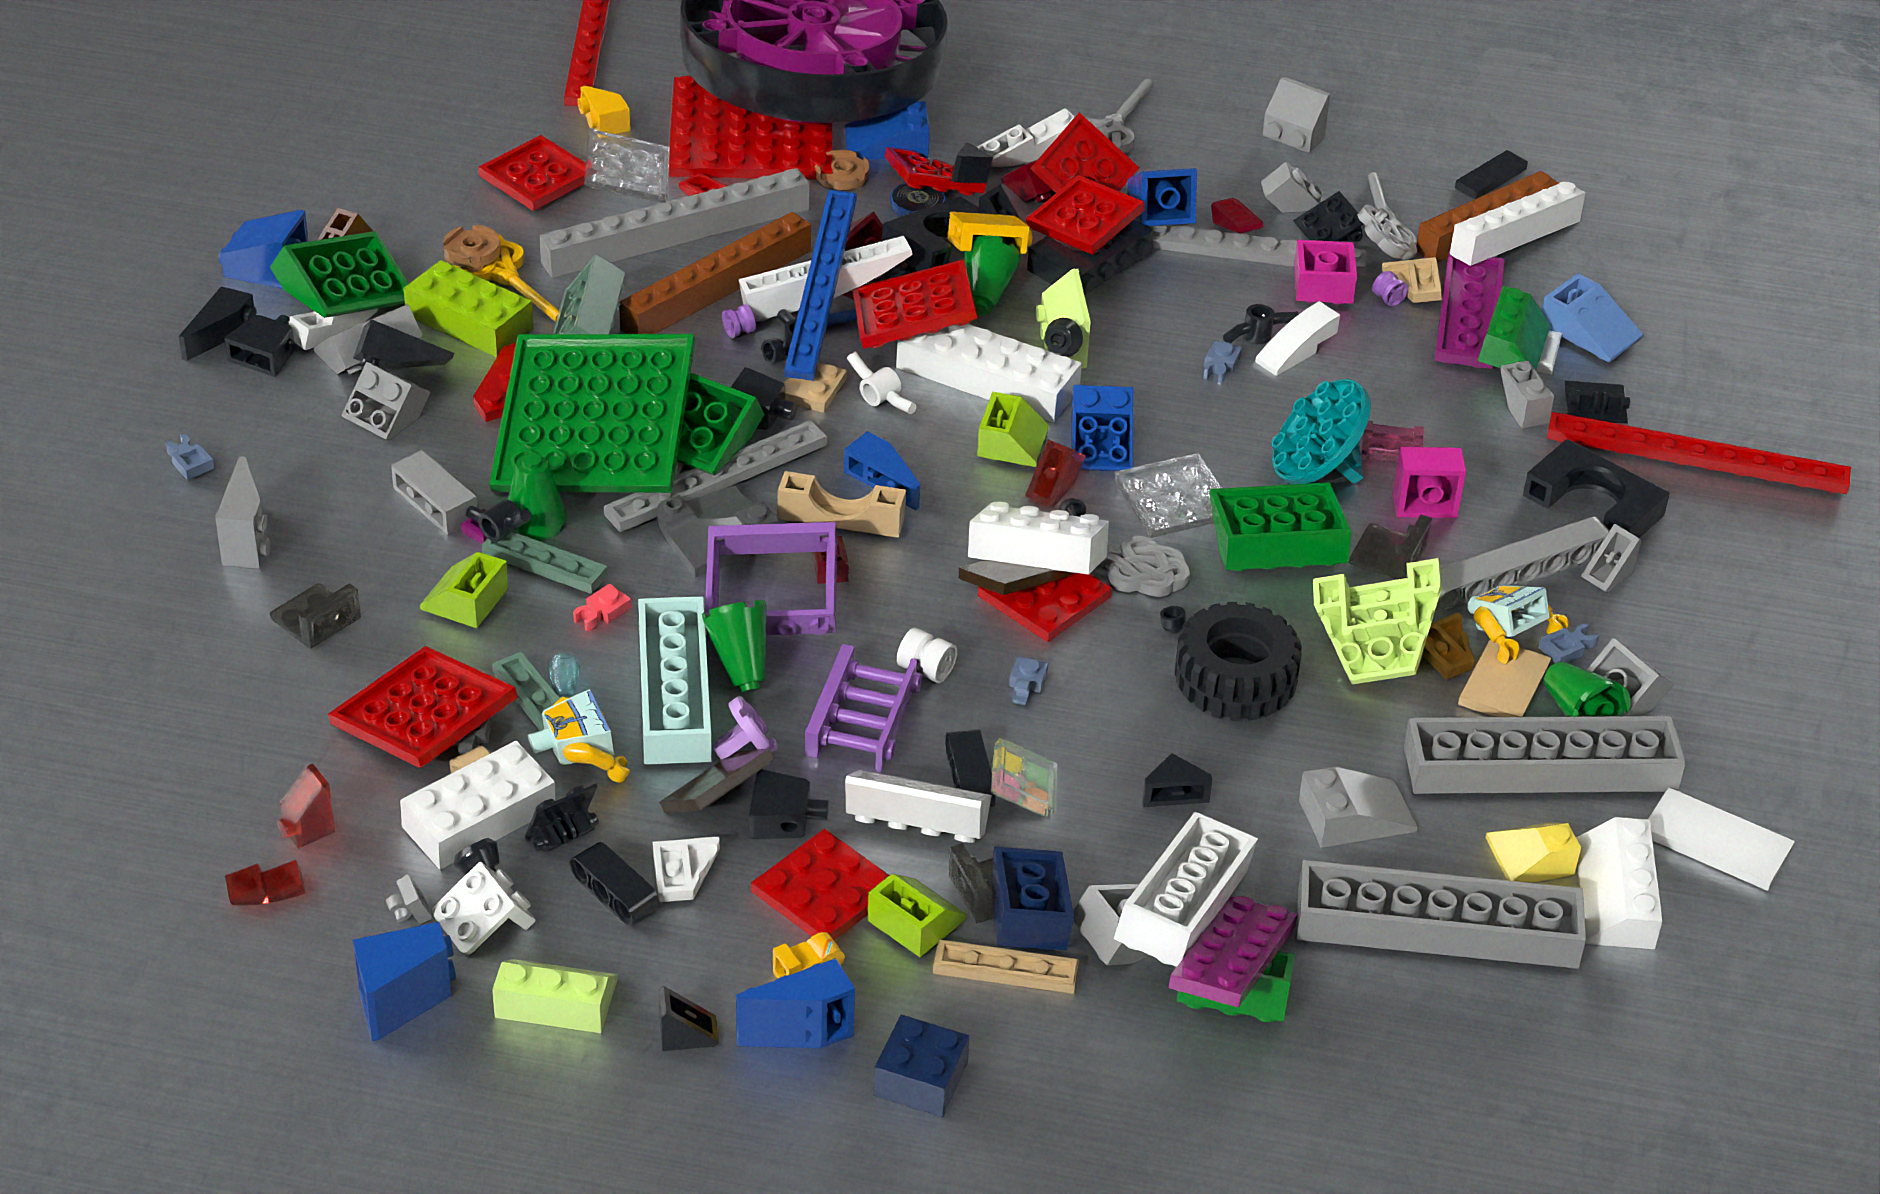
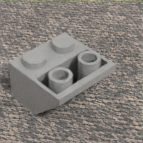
M366 362L341 416L386 440H391L418 420L431 392L384 368Z

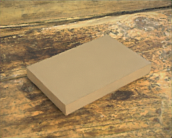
M1490 639L1459 697L1458 705L1492 717H1525L1550 667L1552 658L1519 647L1516 660L1509 656L1508 662L1503 664L1497 659L1500 646L1498 643H1493Z

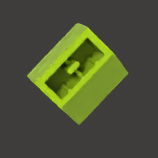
M992 392L979 426L977 456L1036 467L1049 431V425L1022 397Z
M476 552L451 566L420 604V610L478 628L508 590L506 560Z
M892 873L869 892L868 921L919 957L935 946L939 939L942 940L967 919L965 912L915 878Z

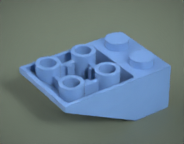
M1579 273L1544 297L1542 313L1550 324L1549 330L1562 333L1563 338L1609 363L1643 337L1641 331L1605 289Z

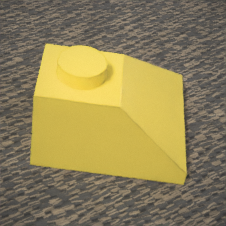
M1549 822L1486 833L1485 838L1507 881L1534 883L1575 875L1581 846L1568 823Z

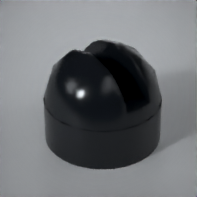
M778 338L763 341L761 350L764 359L769 363L783 359L787 352V347L783 346L784 342Z
M1075 498L1064 500L1059 507V510L1069 512V507L1071 513L1077 517L1086 514L1085 504Z
M1169 606L1161 610L1160 620L1163 629L1171 633L1180 632L1186 622L1184 608Z

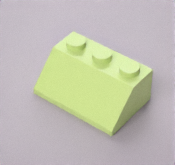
M1072 269L1042 293L1041 305L1036 307L1037 322H1041V340H1044L1046 328L1053 320L1062 317L1074 320L1082 330L1083 342L1079 351L1068 358L1081 362V368H1087L1091 321L1078 269ZM1044 341V350L1049 351Z
M516 959L503 961L492 989L495 1018L602 1033L618 980V974Z

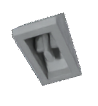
M1614 524L1581 577L1608 593L1634 573L1641 539Z

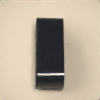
M977 729L946 732V754L954 787L992 795L990 807H995L996 793L993 791V776L981 731Z
M603 842L592 845L569 860L570 869L578 882L626 925L633 924L659 907V898L654 888Z

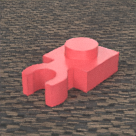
M608 584L586 598V605L577 607L573 611L574 622L578 623L585 619V630L591 631L597 627L599 620L603 619L609 623L632 608L631 598L611 584Z

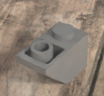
M1287 162L1261 181L1265 197L1282 213L1307 212L1322 202L1323 192L1315 183L1310 184L1298 167L1294 169Z
M1529 361L1501 365V375L1508 409L1520 427L1523 429L1548 424L1554 395Z

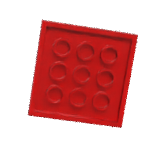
M964 259L853 289L858 329L863 349L868 347L879 348L887 342L909 340L917 334L925 332L936 333L944 327L952 325L962 326L974 319H978Z
M424 646L328 713L331 725L418 768H422L518 697L514 686Z

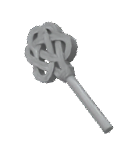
M1146 78L1116 113L1107 115L1100 120L1087 117L1124 154L1134 148L1135 134L1130 129L1123 126L1124 119L1152 88L1153 81L1149 78Z
M1372 172L1368 175V181L1376 209L1371 205L1365 204L1357 216L1366 225L1364 230L1367 236L1376 242L1385 253L1396 259L1411 260L1417 253V238L1404 224L1395 219V214L1387 207L1379 176L1377 173Z
M1144 535L1130 536L1123 540L1120 547L1112 546V544L1107 545V557L1099 564L1102 568H1109V583L1118 591L1128 593L1139 591L1146 595L1163 597L1169 595L1172 591L1181 590L1189 584L1190 568L1184 561V555L1181 551L1169 546L1157 545L1153 539Z

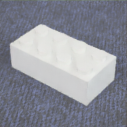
M993 502L970 520L968 557L1089 575L1107 557L1109 521L1099 520V516L1093 514H1084L1077 517L1070 516L1069 512L1063 510H1053L1048 513L1041 512L1039 508L1034 506L1012 508L1005 502Z
M514 741L401 799L402 828L441 870L454 863L455 855L471 844L485 838L496 841L530 823L535 808L540 803L548 799H554L555 801V781L517 741Z

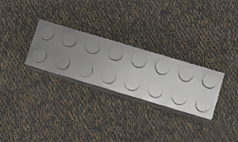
M1672 716L1409 718L1404 742V750L1414 794L1666 792L1668 787L1678 791L1686 764Z
M1302 860L1298 885L1296 940L1579 969L1586 942L1583 888Z

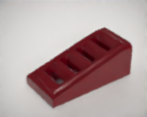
M1228 198L1211 204L1212 219L1215 225L1239 234L1264 227L1263 221L1235 198Z
M837 536V583L849 582V563L842 536ZM812 552L817 584L826 583L827 552Z

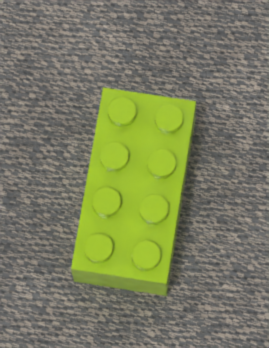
M442 260L438 261L403 288L405 305H409L416 321L494 357L498 356L503 346L516 343L518 334H527L534 329L531 300Z

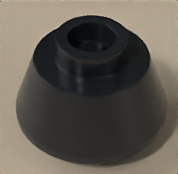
M1062 317L1053 320L1047 326L1044 340L1050 352L1071 357L1081 348L1083 334L1080 326L1074 320Z
M485 838L471 844L455 855L454 866L466 875L479 862H482L496 872L495 866L500 863L497 842L493 839Z

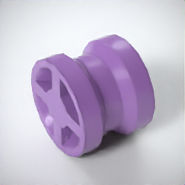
M1385 271L1375 279L1372 291L1377 297H1383L1384 303L1392 307L1400 304L1405 299L1408 293V285L1404 281L1398 280L1397 275L1392 271Z
M747 304L739 306L734 311L731 309L723 311V325L730 338L738 337L741 332L751 333L755 331V318Z

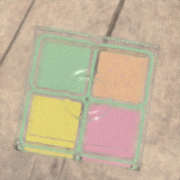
M999 738L994 744L991 793L1050 819L1056 810L1057 763Z

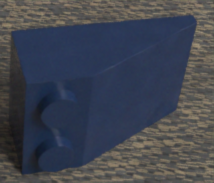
M994 847V927L997 946L1067 950L1074 913L1063 852Z

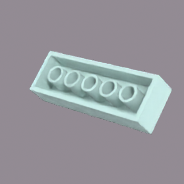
M703 596L638 599L644 764L711 762V723L705 625L701 615L704 612Z

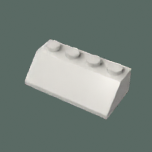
M863 770L847 775L845 781L846 813L855 815L856 821L875 823V819L888 821V827L908 830V825L921 827V833L931 836H941L942 832L955 834V840L974 843L975 838L980 839L985 835L992 795Z
M1615 817L1576 837L1581 846L1577 862L1579 888H1583L1585 944L1655 949L1662 925V913L1650 820Z

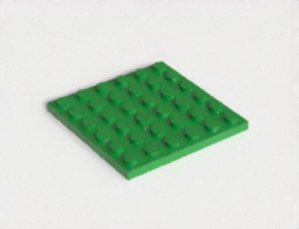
M518 334L490 476L489 487L491 491L510 492L517 460L526 454L535 453L545 457L548 461L559 492L672 493L696 344L694 334Z

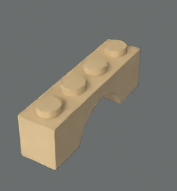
M784 471L778 488L777 519L801 523L835 522L836 528L899 538L905 519L906 490L875 485L873 490L865 497L848 500L829 494L820 486L814 475Z

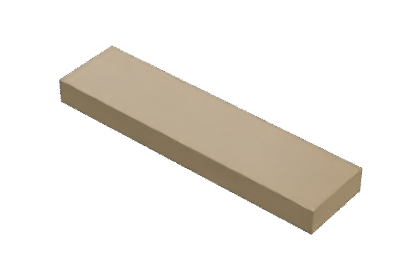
M939 939L933 964V974L1074 994L1079 959Z

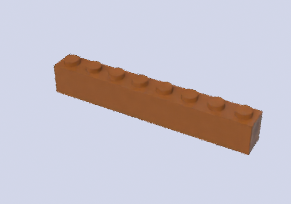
M790 212L619 301L620 330L626 334H656L739 290V279L779 269L811 252V224L794 212Z

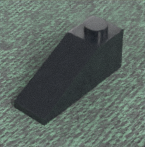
M221 286L178 336L182 360L188 361L224 343V338L256 316L257 310L254 307L253 294Z
M372 319L363 328L353 359L361 361L360 364L362 366H365L366 362L384 369L445 365L453 359L455 353Z

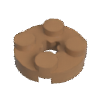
M832 150L826 153L832 154V174H821L820 166L815 165L816 179L824 188L835 190L857 189L864 186V183L869 178L868 160L863 157V160L858 158L857 153L850 150Z
M472 225L473 230L463 231L462 226L448 232L443 239L444 259L448 263L465 267L471 272H477L482 270L484 265L493 262L500 256L501 246L498 234L489 227Z

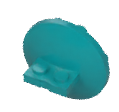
M1340 379L1332 382L1323 381L1306 398H1299L1293 404L1292 412L1284 422L1279 433L1271 442L1273 447L1272 462L1276 473L1290 484L1311 483L1327 475L1333 469H1337L1353 484L1363 479L1360 438L1365 431L1371 412V400L1366 389L1350 379Z

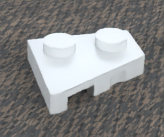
M719 837L652 842L659 902L693 900L720 850Z

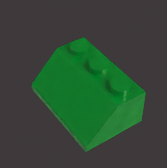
M1502 286L1477 361L1501 368V365L1529 361L1535 371L1537 370L1550 324L1531 294L1522 292L1517 288Z
M1278 951L1239 1008L1178 991L1177 1002L1184 1003L1186 1006L1194 1009L1205 1007L1218 1009L1222 1013L1231 1016L1240 1014L1255 1016L1263 1022H1275L1276 1020L1284 1022L1295 954Z

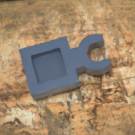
M1214 340L1205 358L1203 378L1207 379L1210 374L1219 375L1218 382H1224L1226 371L1232 373L1241 357L1242 347Z
M180 435L181 444L178 445L173 444L170 440L166 441L167 453L172 458V464L187 480L215 469L213 458L199 443L190 446V440L187 435Z
M1580 624L1576 627L1575 632L1571 633L1566 628H1563L1540 638L1538 648L1548 657H1551L1554 663L1561 661L1568 663L1584 656L1585 649L1595 648L1599 635L1596 633L1592 636H1586L1588 625Z

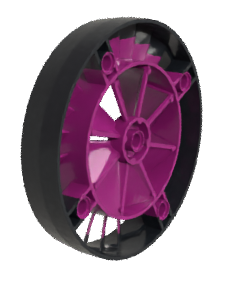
M682 0L680 6V37L683 60L691 77L706 91L732 105L755 113L795 122L835 123L863 120L904 109L923 98L936 84L946 47L948 20L945 9L939 0ZM909 30L927 47L901 44V31ZM805 45L803 51L787 49L788 46ZM900 51L920 52L922 54L912 59L901 56Z

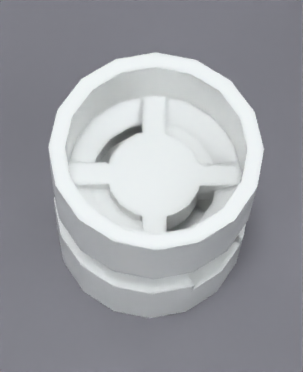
M914 627L906 633L899 646L897 664L907 669L911 658L917 659V672L921 670L923 677L940 684L949 676L957 657V647L941 638L934 639L932 634Z

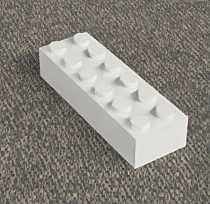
M970 324L962 326L952 325L944 327L936 333L925 332L914 335L909 340H897L896 368L987 400L990 399L992 392L1020 396L1043 419L1055 423L1071 402L1073 385H1080L1081 362Z
M1194 812L1125 902L1114 939L1124 943L1130 949L1140 950L1157 958L1164 964L1177 967L1247 873L1258 838L1198 812Z

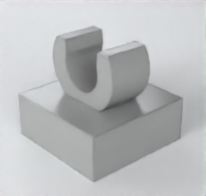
M409 874L397 880L396 882L401 893L391 895L386 899L389 910L394 912L397 921H405L413 915L421 925L432 919L423 893Z

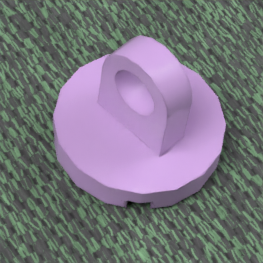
M738 696L729 702V708L738 724L713 744L712 749L720 759L729 757L750 741L757 749L770 748L772 753L775 752L778 747L774 738L767 739L765 733L768 732L767 725L751 704L744 701L742 696Z

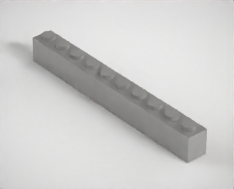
M798 168L789 169L781 173L762 176L758 179L735 183L731 186L711 189L708 192L685 196L681 199L665 203H658L654 206L634 209L627 213L607 216L604 219L580 223L577 226L561 230H554L540 235L541 263L551 278L583 270L595 254L611 263L774 220L790 212L796 214L808 211L809 182Z

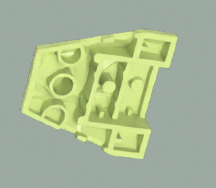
M1438 558L1407 563L1408 578L1355 587H1349L1344 574L1313 579L1314 606L1352 685L1416 675L1442 590Z

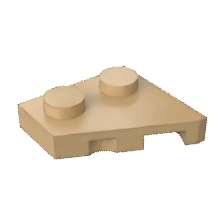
M1436 257L1382 263V273L1392 271L1397 275L1398 280H1402L1408 285L1406 297L1413 303H1428L1442 300Z
M818 363L814 381L789 378L783 382L785 384V400L794 402L800 407L825 413L847 380V370L829 364Z

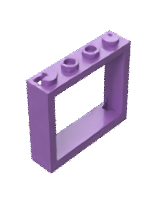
M814 522L709 526L705 613L710 614V609L719 607L721 555L827 552L826 609L767 611L766 635L791 636L793 634L823 635L825 633H836L838 546L836 523ZM820 535H829V537H820Z

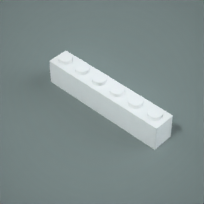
M1560 182L1557 185L1455 224L1450 255L1471 266L1580 222L1586 192L1580 190L1571 182Z

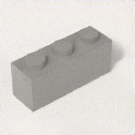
M423 450L391 465L393 488L446 535L460 530L461 523L469 519L466 516L468 507L474 506L477 508L479 505L474 491L468 490L458 481L454 474L448 473L436 459H432Z

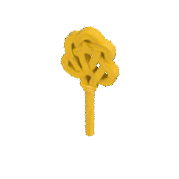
M498 234L501 253L497 259L484 265L483 269L477 272H471L465 267H459L487 281L492 280L499 284L513 286L552 320L557 321L559 310L519 278L517 270L522 267L525 259L523 248L517 243L506 241L502 235Z

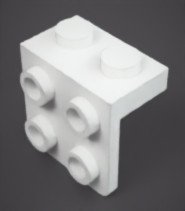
M479 862L432 908V915L440 922L441 927L450 935L451 940L465 955L472 954L508 918L525 930L536 921L528 911V908L531 907L530 902L520 892H513L510 888L514 884L510 877L501 869L494 872L482 862Z

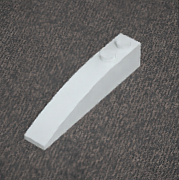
M900 236L845 251L834 298L862 286L912 256V250L905 237ZM811 260L739 279L743 305L747 304L751 308L755 322L775 317L782 309L787 310L790 314L799 310Z

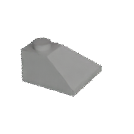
M1615 638L1609 642L1587 669L1590 672L1620 683L1628 690L1631 700L1628 713L1624 711L1622 716H1642L1652 711L1673 686L1670 681Z

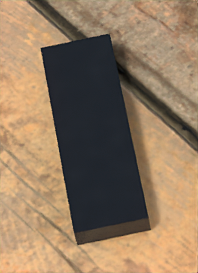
M1506 150L1457 179L1455 188L1469 197L1477 199L1526 170L1528 161Z

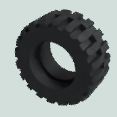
M1227 602L1226 605H1220V603L1213 604L1208 610L1203 608L1196 612L1194 617H1190L1184 623L1183 629L1180 630L1175 662L1176 683L1190 703L1195 702V706L1203 712L1206 710L1210 711L1214 717H1230L1232 721H1239L1240 718H1247L1248 721L1257 720L1260 715L1267 717L1275 713L1276 709L1280 710L1289 702V699L1294 696L1302 657L1301 641L1290 624L1287 625V621L1279 614L1273 615L1272 610L1266 607L1262 609L1257 608L1255 604L1247 602L1246 605H1240L1237 602ZM1222 658H1242L1253 662V664H1235Z

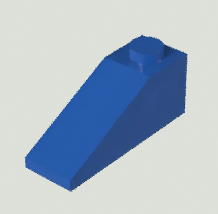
M867 431L844 449V473L872 488L875 485L905 489V505L915 511L920 507V483L891 443Z

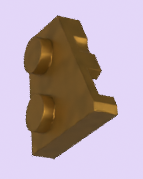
M1459 612L1431 623L1422 656L1446 680L1472 670L1474 663L1472 651L1468 647L1467 633L1463 632L1462 615Z

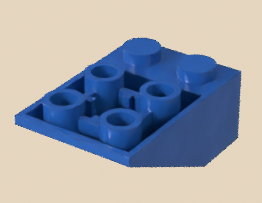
M1073 385L1071 398L1072 470L1132 472L1133 387Z
M835 958L736 994V1043L738 1046L824 1048L853 1037L855 987Z

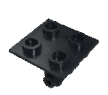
M1340 191L1293 220L1308 240L1337 242L1346 236L1350 241L1358 242L1363 237L1361 226L1364 224L1359 220L1357 210Z
M1565 380L1568 415L1611 423H1628L1626 409H1629L1630 397H1625L1623 385Z
M595 783L586 788L584 785L577 786L570 790L566 797L554 801V799L545 800L535 808L525 839L535 837L532 839V844L536 851L543 850L546 852L559 846L561 843H566L568 841L567 835L573 840L577 835L579 837L595 829V826L599 824V820L594 812H588V808L598 787Z

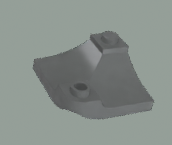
M735 485L689 501H685L680 495L661 501L657 506V520L665 539L695 578L707 572L709 526L778 524V519L764 502L754 504ZM751 554L721 555L720 569L750 559Z

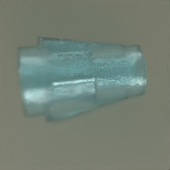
M557 654L551 658L547 667L552 687L559 698H571L576 694L580 664L572 654Z

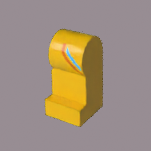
M821 932L812 936L807 942L799 943L790 948L786 943L773 948V973L779 979L782 976L797 973L815 964L824 963L835 958L841 966L845 955L830 934Z

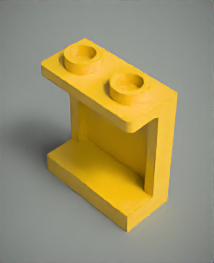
M950 212L947 240L960 251H971L973 235L1008 237L1007 243L1009 245L1012 243L1020 254H1026L1027 247L1031 246L1032 231L1029 230L1028 225L1016 216Z

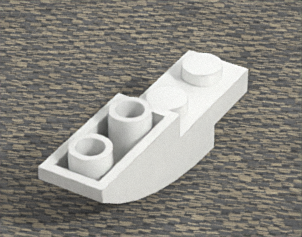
M1064 108L1027 129L1018 124L977 146V148L993 157L991 165L993 167L1022 165L1037 160L1071 122L1074 116Z

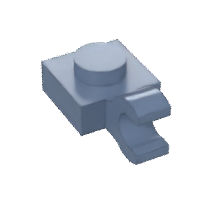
M1017 656L1009 677V686L1014 687L1016 691L1013 703L1026 706L1031 691L1041 692L1048 673V662Z

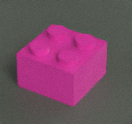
M1297 240L1293 267L1296 301L1353 304L1357 280L1354 242Z
M1400 447L1392 492L1397 517L1458 518L1466 476L1461 448Z

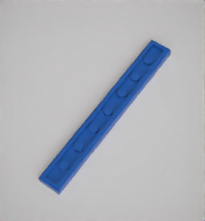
M828 190L784 369L785 377L814 381L855 210L856 193Z

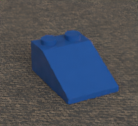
M917 101L904 109L890 114L854 120L845 124L846 149L856 152L857 157L862 160L863 157L867 160L885 159L886 147L913 150L921 153L922 157L928 159L929 124L926 101Z

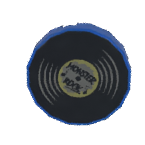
M907 183L898 185L890 195L891 208L900 217L903 214L908 215L945 202L944 192L934 190L930 186H923L922 189L912 188Z

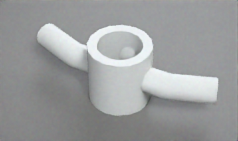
M856 351L847 357V360L863 379L860 383V392L868 404L877 406L887 400L896 408L909 414L915 412L916 404L898 395L901 390V382L894 370L884 367L873 373Z

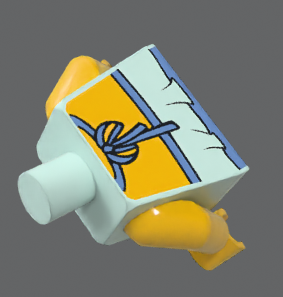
M1503 585L1480 596H1472L1468 602V610L1474 615L1476 627L1479 630L1485 631L1491 641L1498 643L1500 646L1497 659L1503 664L1508 662L1509 656L1516 660L1519 652L1518 642L1513 639H1506V636L1513 637L1545 620L1549 622L1546 629L1548 635L1563 628L1567 629L1569 625L1566 616L1552 613L1553 608L1548 604L1546 588Z
M590 689L571 698L561 697L551 707L542 712L544 730L528 735L534 754L552 749L559 764H592L605 771L608 770L609 778L617 783L624 782L630 773V770L626 768L628 762L624 756H616L615 759L613 757L611 731L603 717L604 713L600 711Z

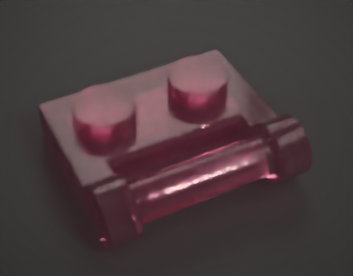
M1368 420L1362 435L1361 457L1364 460L1374 462L1398 463L1400 447H1423L1424 427L1414 426V428L1379 425L1373 424V421Z

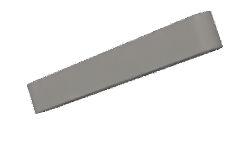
M1590 517L1441 567L1442 590L1437 605L1443 610H1449L1467 604L1472 596H1480L1498 586H1519L1590 562L1610 530L1597 517Z

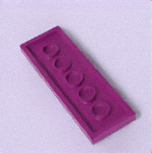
M1449 251L1434 361L1492 369V365L1477 360L1502 289L1504 258L1491 257L1470 266L1450 255Z
M1231 896L1172 972L1168 988L1239 1008L1296 927L1298 914L1288 912L1283 906H1266L1255 903L1253 899L1246 896Z

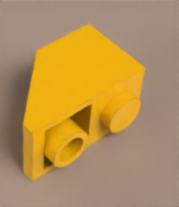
M589 86L580 87L581 98H578L579 110L581 114H585L590 128H594L599 137L630 131V108L620 94Z

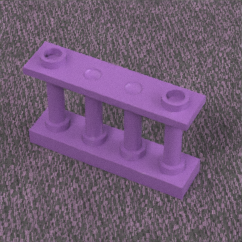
M842 644L805 731V756L818 758L822 746H828V744L876 753L875 771L882 772L886 760H892L896 747L895 737L913 692L918 693L920 689L922 674L917 673L918 660L911 658L905 674L860 665L859 661L854 660L855 646ZM858 677L900 686L897 696L852 687L849 681L850 679L855 680ZM850 699L891 708L888 718L843 709L840 703ZM838 721L883 731L880 739L875 740L832 731L831 724H837Z

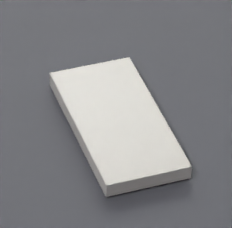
M1668 787L1648 818L1650 820L1652 841L1767 891L1790 855L1795 843L1794 840Z

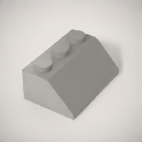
M408 304L373 318L377 322L419 339L423 337ZM370 320L330 336L314 347L315 353L336 374L347 371L351 375L363 370L364 366L360 364L361 361L353 359L363 328Z

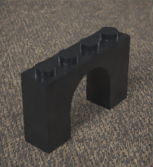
M959 196L885 222L882 229L881 242L904 236L912 250V256L903 262L917 271L949 263L952 245L939 237L948 238L950 212L990 213ZM998 236V237L1003 238V242H1002V243H1005L1006 237H1004V236Z
M1133 220L1102 246L1106 250L1096 252L1093 255L1069 249L1046 236L1028 247L1027 270L1053 285L1070 270L1078 269L1085 295L1123 270L1128 269L1142 258L1147 257L1153 248V230Z
M1566 439L1527 472L1522 496L1549 509L1562 496L1572 490L1593 489L1601 491L1617 502L1605 513L1603 524L1609 530L1616 524L1640 538L1665 515L1670 492Z

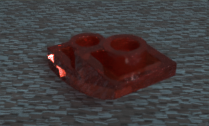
M296 860L262 872L257 863L225 875L228 896L232 905L266 904L306 893L301 868Z

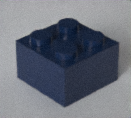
M901 1014L874 1067L873 1096L943 1117L968 1064L970 1035Z

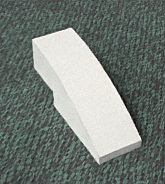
M1318 301L1282 328L1257 355L1255 362L1277 376L1316 354L1317 344L1337 334L1340 314Z
M378 309L327 318L322 317L315 311L290 316L289 325L293 328L294 343L304 350L314 348L330 336L364 323Z

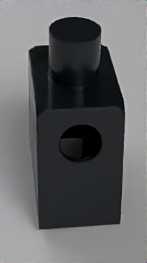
M261 315L252 317L224 338L227 360L276 377L295 348L293 328L289 325L290 318L286 315H280L276 320Z
M744 367L730 387L757 398L764 416L756 429L768 430L778 417L793 420L796 415L797 404L785 400V384L774 378Z
M761 769L756 773L749 811V839L801 838L805 835L807 819L827 821L829 800L810 799V781L807 779Z

